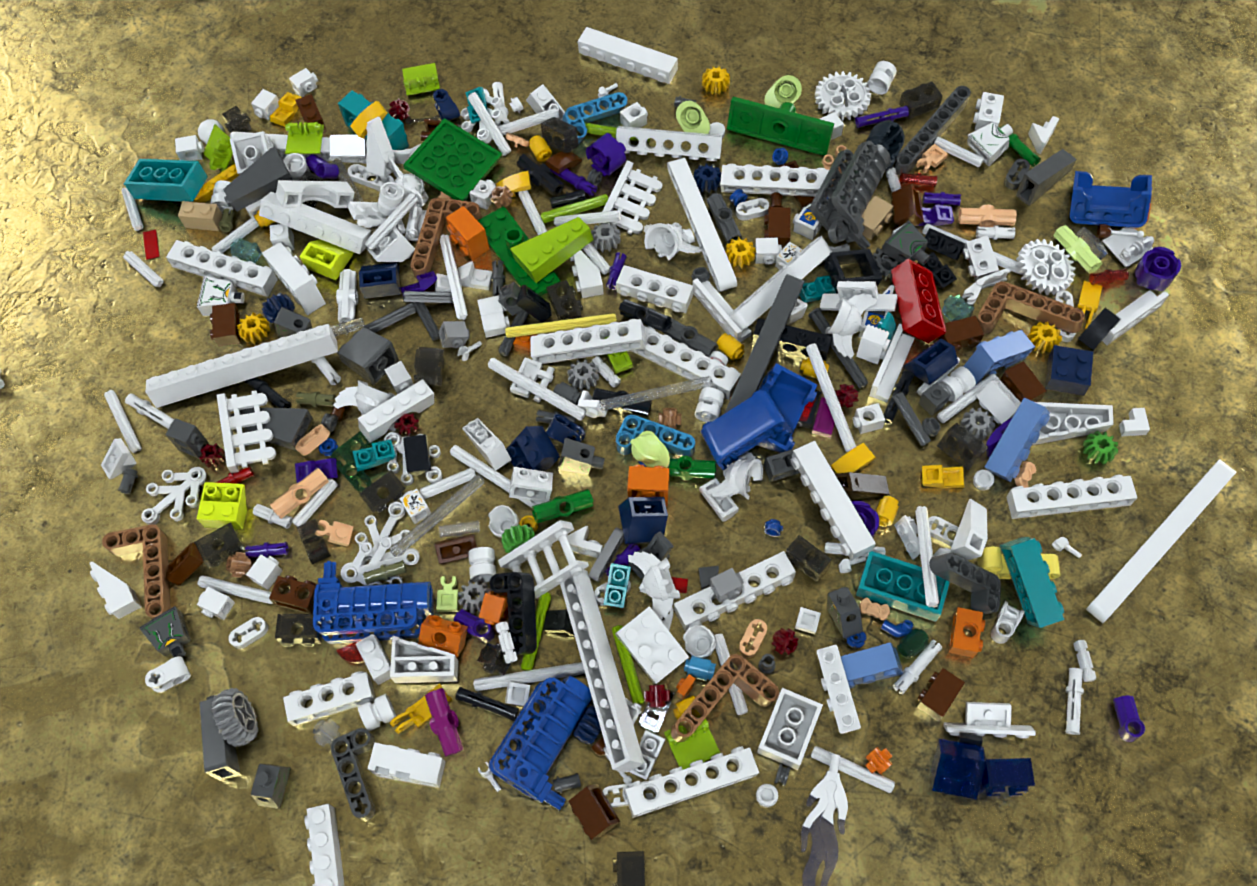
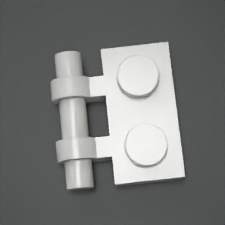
M350 201L347 206L353 219L357 220L358 226H364V228L379 227L387 218L386 215H383L378 210V202Z
M525 357L518 372L535 382L537 378H541L540 385L547 388L548 384L553 380L555 369L548 367L546 371H543L541 362ZM514 382L510 387L511 393L526 398L531 393ZM537 395L533 398L536 402H540L542 399Z

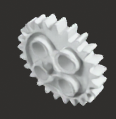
M842 71L841 75L835 72V76L829 74L828 78L823 77V80L819 81L818 86H816L815 104H818V109H823V114L828 112L829 115L835 112L838 117H841L842 121L844 117L851 120V116L856 118L858 114L863 115V111H867V107L870 105L871 93L870 88L867 87L868 83H863V78L857 79V74L852 77L851 72L848 75H845L844 71Z
M1036 239L1035 242L1030 241L1028 244H1025L1019 251V256L1016 258L1018 261L1016 267L1020 268L1018 273L1023 274L1021 280L1026 279V285H1033L1032 290L1038 288L1040 294L1044 290L1046 295L1050 292L1055 295L1059 291L1066 290L1074 281L1072 278L1076 274L1073 271L1076 268L1071 266L1074 261L1068 260L1070 254L1065 255V249L1060 250L1059 244L1053 246L1052 241L1047 244L1045 239L1041 242L1039 239Z

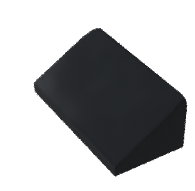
M522 285L516 304L543 323L552 316L550 303L526 285Z
M427 435L403 438L407 473L416 477L431 471Z

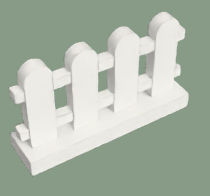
M627 160L602 212L613 211L616 208L620 214L623 211L635 216L634 219L621 215L619 221L610 222L611 225L616 224V226L628 230L627 233L632 235V232L635 234L642 232L643 225L638 220L639 218L642 220L648 219L650 212L645 208V205L653 206L655 204L656 197L651 192H660L662 183L657 180L658 177L656 176L651 178L642 174L639 169L636 171L632 170L633 163ZM635 184L640 185L644 188H647V191H643L634 186ZM628 198L641 202V204L637 205L633 202L628 201Z
M257 390L252 391V395L237 397V394L231 395V399H227L225 393L217 394L226 464L230 473L239 472L238 466L242 465V468H248V464L261 461L263 465L269 464L268 460L275 458L276 451L272 447H266L265 442L273 439L272 431L270 429H263L262 425L270 421L269 413L267 411H260V406H264L268 402L266 395L257 393ZM248 408H254L255 410L254 413L240 415L239 411ZM234 411V416L231 417L230 412ZM257 425L256 431L246 433L242 431V428ZM237 429V434L233 435V430ZM260 443V449L245 450L247 445ZM236 447H239L240 452L236 453Z

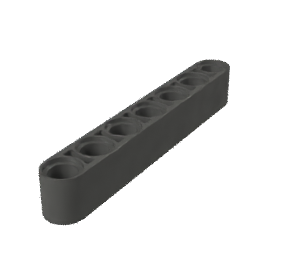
M958 86L898 154L894 165L898 176L909 174L917 164V161L922 158L923 153L934 144L936 138L940 137L964 110L971 94L968 87Z

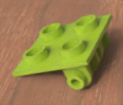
M435 63L402 69L407 96L440 89Z
M289 122L285 125V129L288 131L285 154H320L324 125L318 124V122H304V125L302 122H299V125L298 123Z
M216 124L213 126L203 154L210 160V169L217 170L218 168L224 171L227 169L233 154L230 143L231 138Z
M706 719L703 720L685 742L675 741L671 736V729L664 732L679 767H682L683 770L690 768V764L695 761L702 760L704 763L710 760V757L720 753ZM678 726L682 734H687L685 727Z

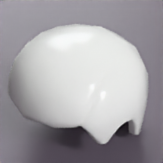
M214 119L203 121L198 127L200 140L207 144L214 124L224 132L225 128L220 122Z
M497 506L488 515L490 518V524L488 525L495 536L502 538L505 529H510L511 526L515 527L519 524L517 514L509 506Z
M703 625L689 627L683 636L685 649L691 656L704 659L710 656L716 647L714 633Z

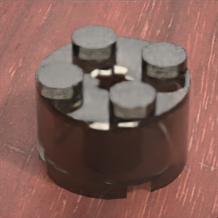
M417 347L414 369L417 375H414V384L423 379L429 386H442V369L445 366L444 349Z

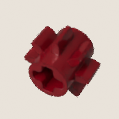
M398 98L389 103L391 107L389 114L393 118L402 121L409 117L407 112H409L410 107L406 101Z
M847 384L840 385V390H835L841 407H853V402L859 401V391L854 389L853 384L848 386Z
M414 413L411 415L404 414L396 420L399 423H396L394 428L399 429V435L403 433L410 436L411 431H417L418 428L414 425H417L419 420H415L413 417Z
M217 443L214 446L206 444L203 450H200L203 456L199 459L208 468L211 466L218 467L221 462L225 461L222 457L225 451Z
M781 628L775 632L773 642L771 643L776 647L775 651L781 655L784 652L788 655L794 652L799 638L794 636L795 632L789 628L787 630Z
M649 685V691H644V702H649V707H666L665 701H670V690H665V685Z

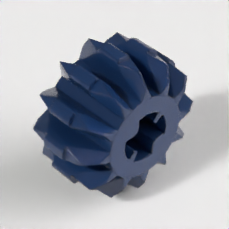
M707 163L705 166L699 165L698 169L694 171V180L702 193L704 191L710 193L711 190L716 192L717 187H721L720 168H715L714 163L711 166H708Z
M278 293L276 296L273 294L271 298H267V301L262 303V313L270 323H274L281 307L292 312L295 309L290 297L282 293Z
M593 706L586 709L574 731V736L579 741L588 745L594 742L601 731L597 713Z

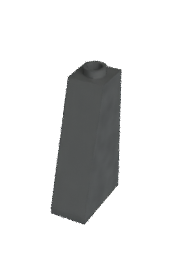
M274 146L223 189L226 194L224 199L229 207L233 206L236 211H239L264 198L270 192L277 191L278 180L293 181L277 149Z
M1064 149L1058 151L1024 174L1016 196L1028 206L1032 205L1072 170L1077 159Z
M254 408L239 410L240 415L255 412ZM260 408V411H267L270 415V421L262 424L263 429H270L273 433V439L269 443L297 451L295 446L304 437L312 420L309 411L299 408ZM257 425L242 428L243 433L256 431Z
M217 695L207 697L205 701L200 702L204 771L206 774L222 780L240 774L236 747L232 744L229 745L227 740H224L222 734L219 733L218 727L215 726L212 702Z

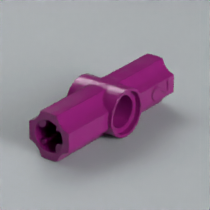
M441 688L427 693L425 698L432 716L430 727L433 733L438 735L445 757L461 752L464 749L456 728L459 724L458 717L450 709L444 689Z

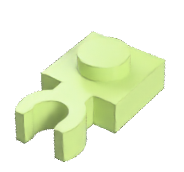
M442 576L441 584L443 590H437L436 610L437 612H458L459 591L453 590L457 585V579L455 576H452V582L446 584V578Z

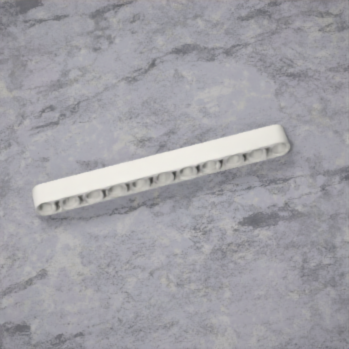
M1219 459L1086 610L1103 624L1235 475L1236 471Z

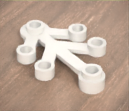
M484 89L486 103L492 104L494 108L501 107L502 100L498 96H489V92ZM464 108L460 115L464 120H469L468 110ZM487 108L488 113L495 121H500L503 118V113L499 109L492 110ZM470 120L462 123L461 128L469 133L472 131L475 123L472 124ZM479 121L480 129L477 132V138L488 144L492 140L491 134L483 122Z
M390 432L385 436L384 441L390 439L391 441H397L393 444L396 458L389 461L387 469L391 474H397L400 471V466L397 463V451H399L403 455L401 481L404 485L409 486L413 483L414 478L411 474L407 473L403 442L405 437H401L398 433ZM437 445L429 447L430 457L438 458L441 455L440 448ZM433 450H438L435 454L431 453ZM393 465L397 466L394 470L390 469ZM433 466L431 471L425 473L427 480L432 484L442 480V472L438 467ZM433 475H438L437 478L432 479ZM406 477H410L409 481H404Z
M194 467L188 473H173L171 470H165L162 473V479L166 483H172L173 481L184 482L176 486L148 484L146 491L149 495H169L155 507L145 509L141 516L142 520L147 525L157 524L160 520L159 513L174 501L175 505L174 509L170 511V517L174 521L182 520L184 517L185 491L191 487L190 495L186 497L185 502L190 508L197 507L200 502L198 499L199 488L206 481V471L201 467ZM171 474V477L166 479V476ZM195 499V502L190 504V501ZM177 512H180L177 517H174Z
M393 502L389 505L388 512L390 517L380 535L377 529L378 522L373 515L365 518L364 523L369 528L374 546L372 551L365 556L360 566L366 565L371 561L380 546V540L383 537H389L397 520L405 515V508L402 503ZM396 510H401L399 514H394ZM374 520V523L368 524V521ZM403 530L400 534L390 538L392 539V545L400 542L409 543L412 541L413 536L409 530ZM360 532L356 534L355 541L360 547L363 542H368V537L365 533ZM405 534H409L407 539H403ZM360 537H365L362 542L358 541ZM387 539L382 541L383 546H389L390 543ZM366 544L362 546L363 551H369ZM394 547L390 552L384 553L381 560L397 557L393 556L396 551L400 552L398 556L403 555V552L399 547Z
M386 536L380 540V546L369 564L360 566L365 556L372 551V544L363 542L354 561L346 563L342 567L341 577L348 583L358 581L365 586L373 584L382 585L380 581L367 585L363 576L364 572L378 569L384 564L386 566L394 564L401 560L407 565H415L420 558L419 552L414 548H409L403 555L381 560L385 551L392 546V539ZM387 539L390 543L389 546H383L382 541ZM365 544L370 548L367 552L362 549V546ZM413 554L415 559L409 561L407 555ZM349 569H352L355 572V575L349 576L347 574V571ZM397 575L387 580L390 584H393V579H398L400 583L403 582L402 578Z

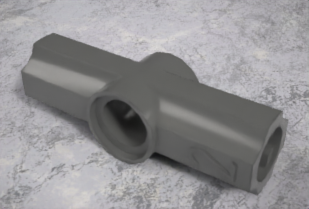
M717 193L711 194L707 198V204L716 220V227L721 230L726 242L730 243L731 239L737 241L738 237L742 239V235L732 217L733 213L727 207L722 195Z
M672 318L671 328L666 333L662 332L676 341L686 344L690 349L701 351L707 357L713 351H716L718 347L717 343L699 334L695 327L685 326Z

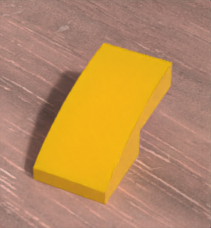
M287 92L278 101L279 107L270 115V122L285 127L298 110L295 100L302 97Z
M375 101L357 116L350 127L359 138L364 139L367 135V122L376 117H380L382 121L388 112L379 101Z
M528 171L511 175L496 183V187H504L506 185L513 193L512 197H516L515 192L531 189L530 174Z
M862 443L835 461L831 467L837 474L855 473L859 469L865 468L876 457Z
M922 466L923 486L964 488L963 467Z

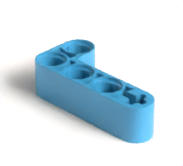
M617 92L567 108L563 115L562 123L569 140L574 144L581 143L587 134L585 123L620 113L627 104L626 95ZM599 106H604L606 110H602ZM584 110H587L590 115L585 114ZM568 115L573 116L575 120L569 119ZM574 131L580 132L581 136H577Z
M636 415L626 416L616 435V448L622 455L630 454L632 452L630 441L647 430L654 432L669 453L680 457H691L695 453V439L693 436ZM635 425L636 427L631 429L628 426ZM665 438H671V439H673V440L667 442V441H665L664 439H665ZM623 441H628V442H629V444H627V445H622V444H620V443L623 442Z

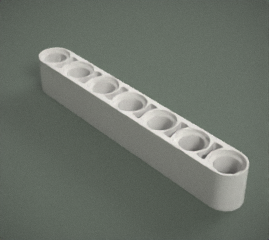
M820 236L813 240L730 313L729 316L741 330L751 325L773 305L786 274L802 280L832 253L831 248L823 237Z

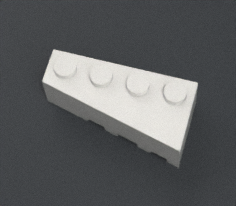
M1035 402L1047 408L1050 412V418L1048 423L1042 426L1037 442L1032 445L1085 436L1091 433L1094 434L1096 431L1100 433L1105 432L1113 425V406Z

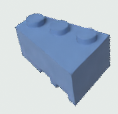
M1022 330L1011 331L1005 336H997L991 341L979 343L976 346L977 350L963 367L972 373L976 384H978L985 375L996 374L995 370L1003 366L1008 368L1024 360L1035 346Z
M891 642L841 656L850 689L854 688L857 684H869L876 680L903 674L898 651Z

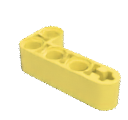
M984 548L982 556L977 558L978 566L995 574L999 579H1011L1004 556L1001 554V548ZM1041 554L1043 561H1046L1049 566V578H1059L1061 574L1058 555Z

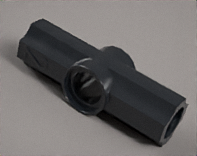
M522 154L519 157L517 166L521 170L529 172L530 180L534 185L542 186L552 196H558L561 193L564 183L552 174L546 164H539L528 154Z
M627 299L620 303V314L625 317L641 319L643 324L665 333L671 328V317Z
M596 388L592 400H599L605 408L613 409L618 414L631 413L648 417L652 405V400L631 396L622 390L613 392ZM619 401H625L626 403H624V404H619L618 402H619Z

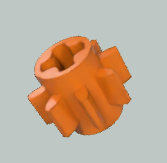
M877 747L865 757L869 761L865 766L872 774L877 771L881 775L893 765L889 761L893 756L886 748L881 751Z

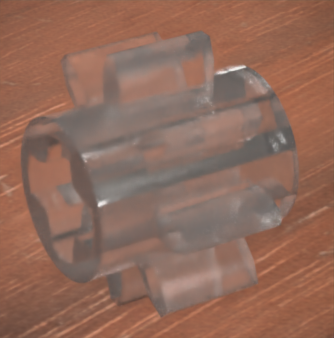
M330 718L327 722L321 720L313 729V734H315L313 739L322 747L326 743L331 745L333 740L340 736L338 731L340 726Z

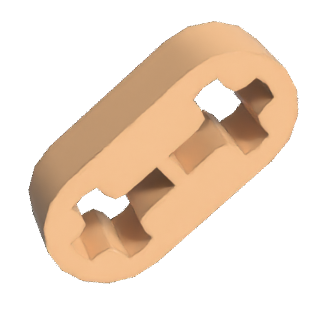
M323 424L316 426L298 441L295 449L303 456L308 455L329 437L330 431Z
M755 619L749 624L739 645V652L742 656L752 658L757 654L767 632V625L763 620ZM760 625L763 632L759 631L756 637L753 636L754 628L752 627ZM750 640L754 641L752 644L754 650L746 652L743 645H748Z

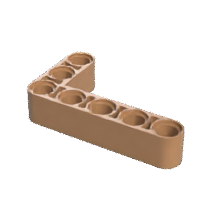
M440 197L430 200L411 260V268L415 278L417 275L431 272L440 242L439 239L441 238L445 222H447L446 217L464 206L476 220H479L482 216L477 203Z
M1002 281L994 285L977 319L983 333L989 334L993 331L1004 309H1008L1043 323L1048 321L1049 325L1055 324L1056 328L1069 333H1077L1081 330L1085 315L1078 308Z
M154 524L107 533L102 539V545L113 555L120 556L143 551L144 600L147 616L154 619L171 609L170 584L166 580L167 567L169 565L167 535ZM160 589V592L154 596L155 592ZM161 608V611L155 615V612Z
M733 654L725 661L672 726L671 736L677 742H685L733 683L762 707L770 706L779 697V689L776 684L741 655ZM730 663H734L738 670L732 669ZM747 677L752 678L754 680V684H750L747 681ZM717 678L723 679L725 686L720 685ZM763 691L769 692L771 699L765 697ZM704 694L711 695L713 701L706 700ZM691 710H697L700 718L694 717ZM678 726L685 727L687 734H682Z

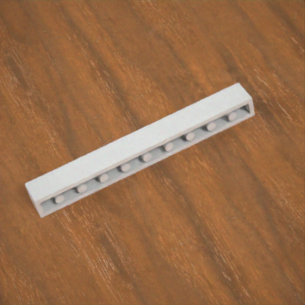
M329 324L320 325L310 330L300 331L297 334L281 337L251 348H245L219 358L209 359L167 374L154 376L146 380L145 392L154 406L158 408L338 352L337 340Z
M583 569L580 575L567 579L560 586L612 770L629 772L645 763L588 571Z

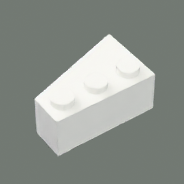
M396 636L392 637L390 678L394 683L458 682L459 661L455 654L432 647H425Z
M374 742L368 770L377 777L440 788L446 762L437 753L428 752L427 755L415 749L408 748L405 750L397 746Z

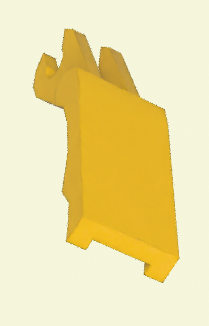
M1087 281L1082 283L1080 298L1077 304V308L1082 309L1084 314L1086 310L1090 311L1084 329L1090 325L1093 313L1097 312L1102 291L1101 285Z
M439 683L435 688H433L429 692L441 689V684ZM445 692L449 704L452 701V698L448 696ZM425 696L408 707L404 713L391 720L390 725L395 727L408 717L411 718L400 724L395 729L396 733H402L413 724L419 728L432 718Z

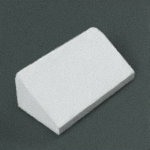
M330 135V156L366 157V137L363 139L357 135Z

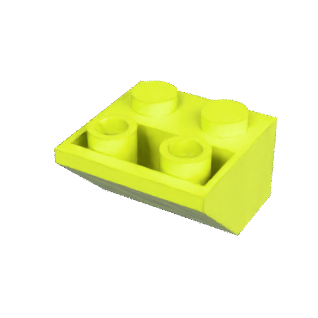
M319 239L309 242L301 253L300 258L308 270L337 280L340 272L344 270L354 252Z
M205 482L197 520L204 528L243 530L247 514L245 485Z

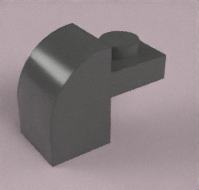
M662 532L654 535L646 548L638 552L652 553L662 561L665 558H670L669 553L674 546ZM630 562L628 565L631 566L640 579H643V572L638 566Z

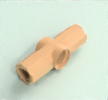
M989 204L979 208H960L958 223L974 224L980 227H994V225L1014 226L1017 213L1015 209H995L993 205Z
M317 468L299 483L291 485L286 493L270 504V507L282 519L301 503L307 502L310 496L329 481L324 473ZM303 489V495L300 498H296V491Z

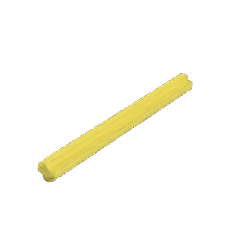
M606 314L507 327L505 334L507 338L565 331L575 328L592 327L593 325H606L617 322L615 314Z

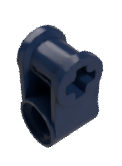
M444 89L436 90L433 93L435 108L441 120L445 118L451 121L460 117L458 107L452 101L448 92Z
M559 414L553 416L546 430V434L550 438L563 444L565 438L581 442L586 435L583 427Z

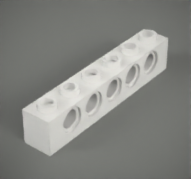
M624 126L617 127L616 140L624 144L626 148L624 153L637 151L639 155H647V152L654 153V156L660 157L665 156V154H672L671 157L682 158L683 155L689 156V159L693 160L705 157L707 161H717L721 157L723 135ZM637 137L639 144L632 145L630 138ZM649 138H653L656 141L655 147H650L647 144ZM665 140H671L674 144L673 148H667L664 144ZM688 141L691 144V149H683L682 142ZM706 143L709 149L703 152L699 149V144Z
M736 164L722 165L721 192L733 193L737 189H742L743 193L771 195L778 192L781 195L815 197L829 170L825 168L808 169L807 167H772L770 165L759 167L751 164L745 166H737ZM738 176H743V177H744L743 179H740V180L736 179V177H738ZM755 177H761L760 180H754ZM779 178L778 181H772L771 179ZM792 178L797 179L796 182H790L789 180ZM810 179L815 180L814 183H809L807 181Z
M176 240L166 256L174 268L202 277L230 281L237 288L266 297L269 296L278 280L273 269L268 266L262 267L251 261L240 260L235 256H226L222 252L210 251L203 246H194L187 241Z
M631 319L625 322H612L606 325H593L587 328H575L568 331H556L549 334L541 333L537 336H531V357L542 364L646 348L645 327L641 319Z
M644 326L646 348L631 350L632 352L704 388L718 389L729 400L741 377V373L738 370L723 365L717 359L705 356L701 351L690 349L686 344L678 343L672 340L670 336L656 332L652 327ZM683 359H688V360H690V361L684 362V361H682V360H683ZM704 367L706 368V370H700L698 368ZM720 375V376H722L723 378H720V379H719V378H716L715 376Z
M1115 475L1106 479L1096 477L1088 481L1077 479L1071 483L1059 481L1045 486L1044 484H1036L1027 488L1017 486L1010 490L1006 498L1012 519L1131 506L1137 499L1131 476ZM1087 491L1092 492L1094 496L1088 494ZM1067 493L1072 494L1074 498L1069 497ZM1047 495L1052 496L1054 500H1050ZM1027 498H1032L1035 503L1030 502Z
M785 552L776 554L739 572L744 584H742L741 594L733 600L726 599L722 604L715 605L712 600L716 596L711 587H708L674 603V611L684 630L687 631L689 627L694 625H702L701 623L707 620L712 622L726 611L728 613L735 611L739 608L738 605L744 602L749 604L763 593L764 595L772 593L775 587L780 585L786 586L792 583L796 571ZM774 572L777 577L769 578L767 573ZM756 581L759 583V586L752 587L749 585V582ZM696 607H701L704 609V612L697 614L693 610Z
M743 746L731 750L732 754L723 756V753H719L710 757L711 761L703 763L702 760L691 763L690 768L683 770L682 767L670 770L669 775L662 777L661 774L649 777L648 782L641 784L640 781L628 784V788L625 789L624 793L632 818L756 777L759 771L751 749H744ZM727 762H734L737 765V771H729L727 769ZM709 768L714 769L717 773V778L710 779L706 775V770ZM688 775L694 776L696 785L689 786L685 781V777ZM667 782L673 783L676 791L668 793L664 788V784ZM646 789L654 791L655 798L653 800H647L644 797L643 792Z

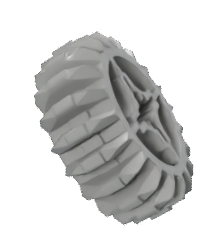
M237 688L226 689L214 697L212 702L213 719L223 739L227 740V743L229 745L232 744L234 747L244 746L257 737L258 722L256 720L257 715L254 712L255 709L252 707L251 702L248 701V697L244 696L243 692Z

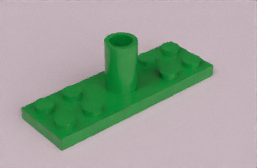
M733 96L730 104L727 130L825 156L828 154L835 123L796 113L795 106L790 102H784L779 108Z
M504 206L477 220L485 228L489 247L497 258L504 262L503 266L520 288L522 285H526L539 296H542L561 285V280L554 271L535 283L515 261L510 248L529 240V238Z

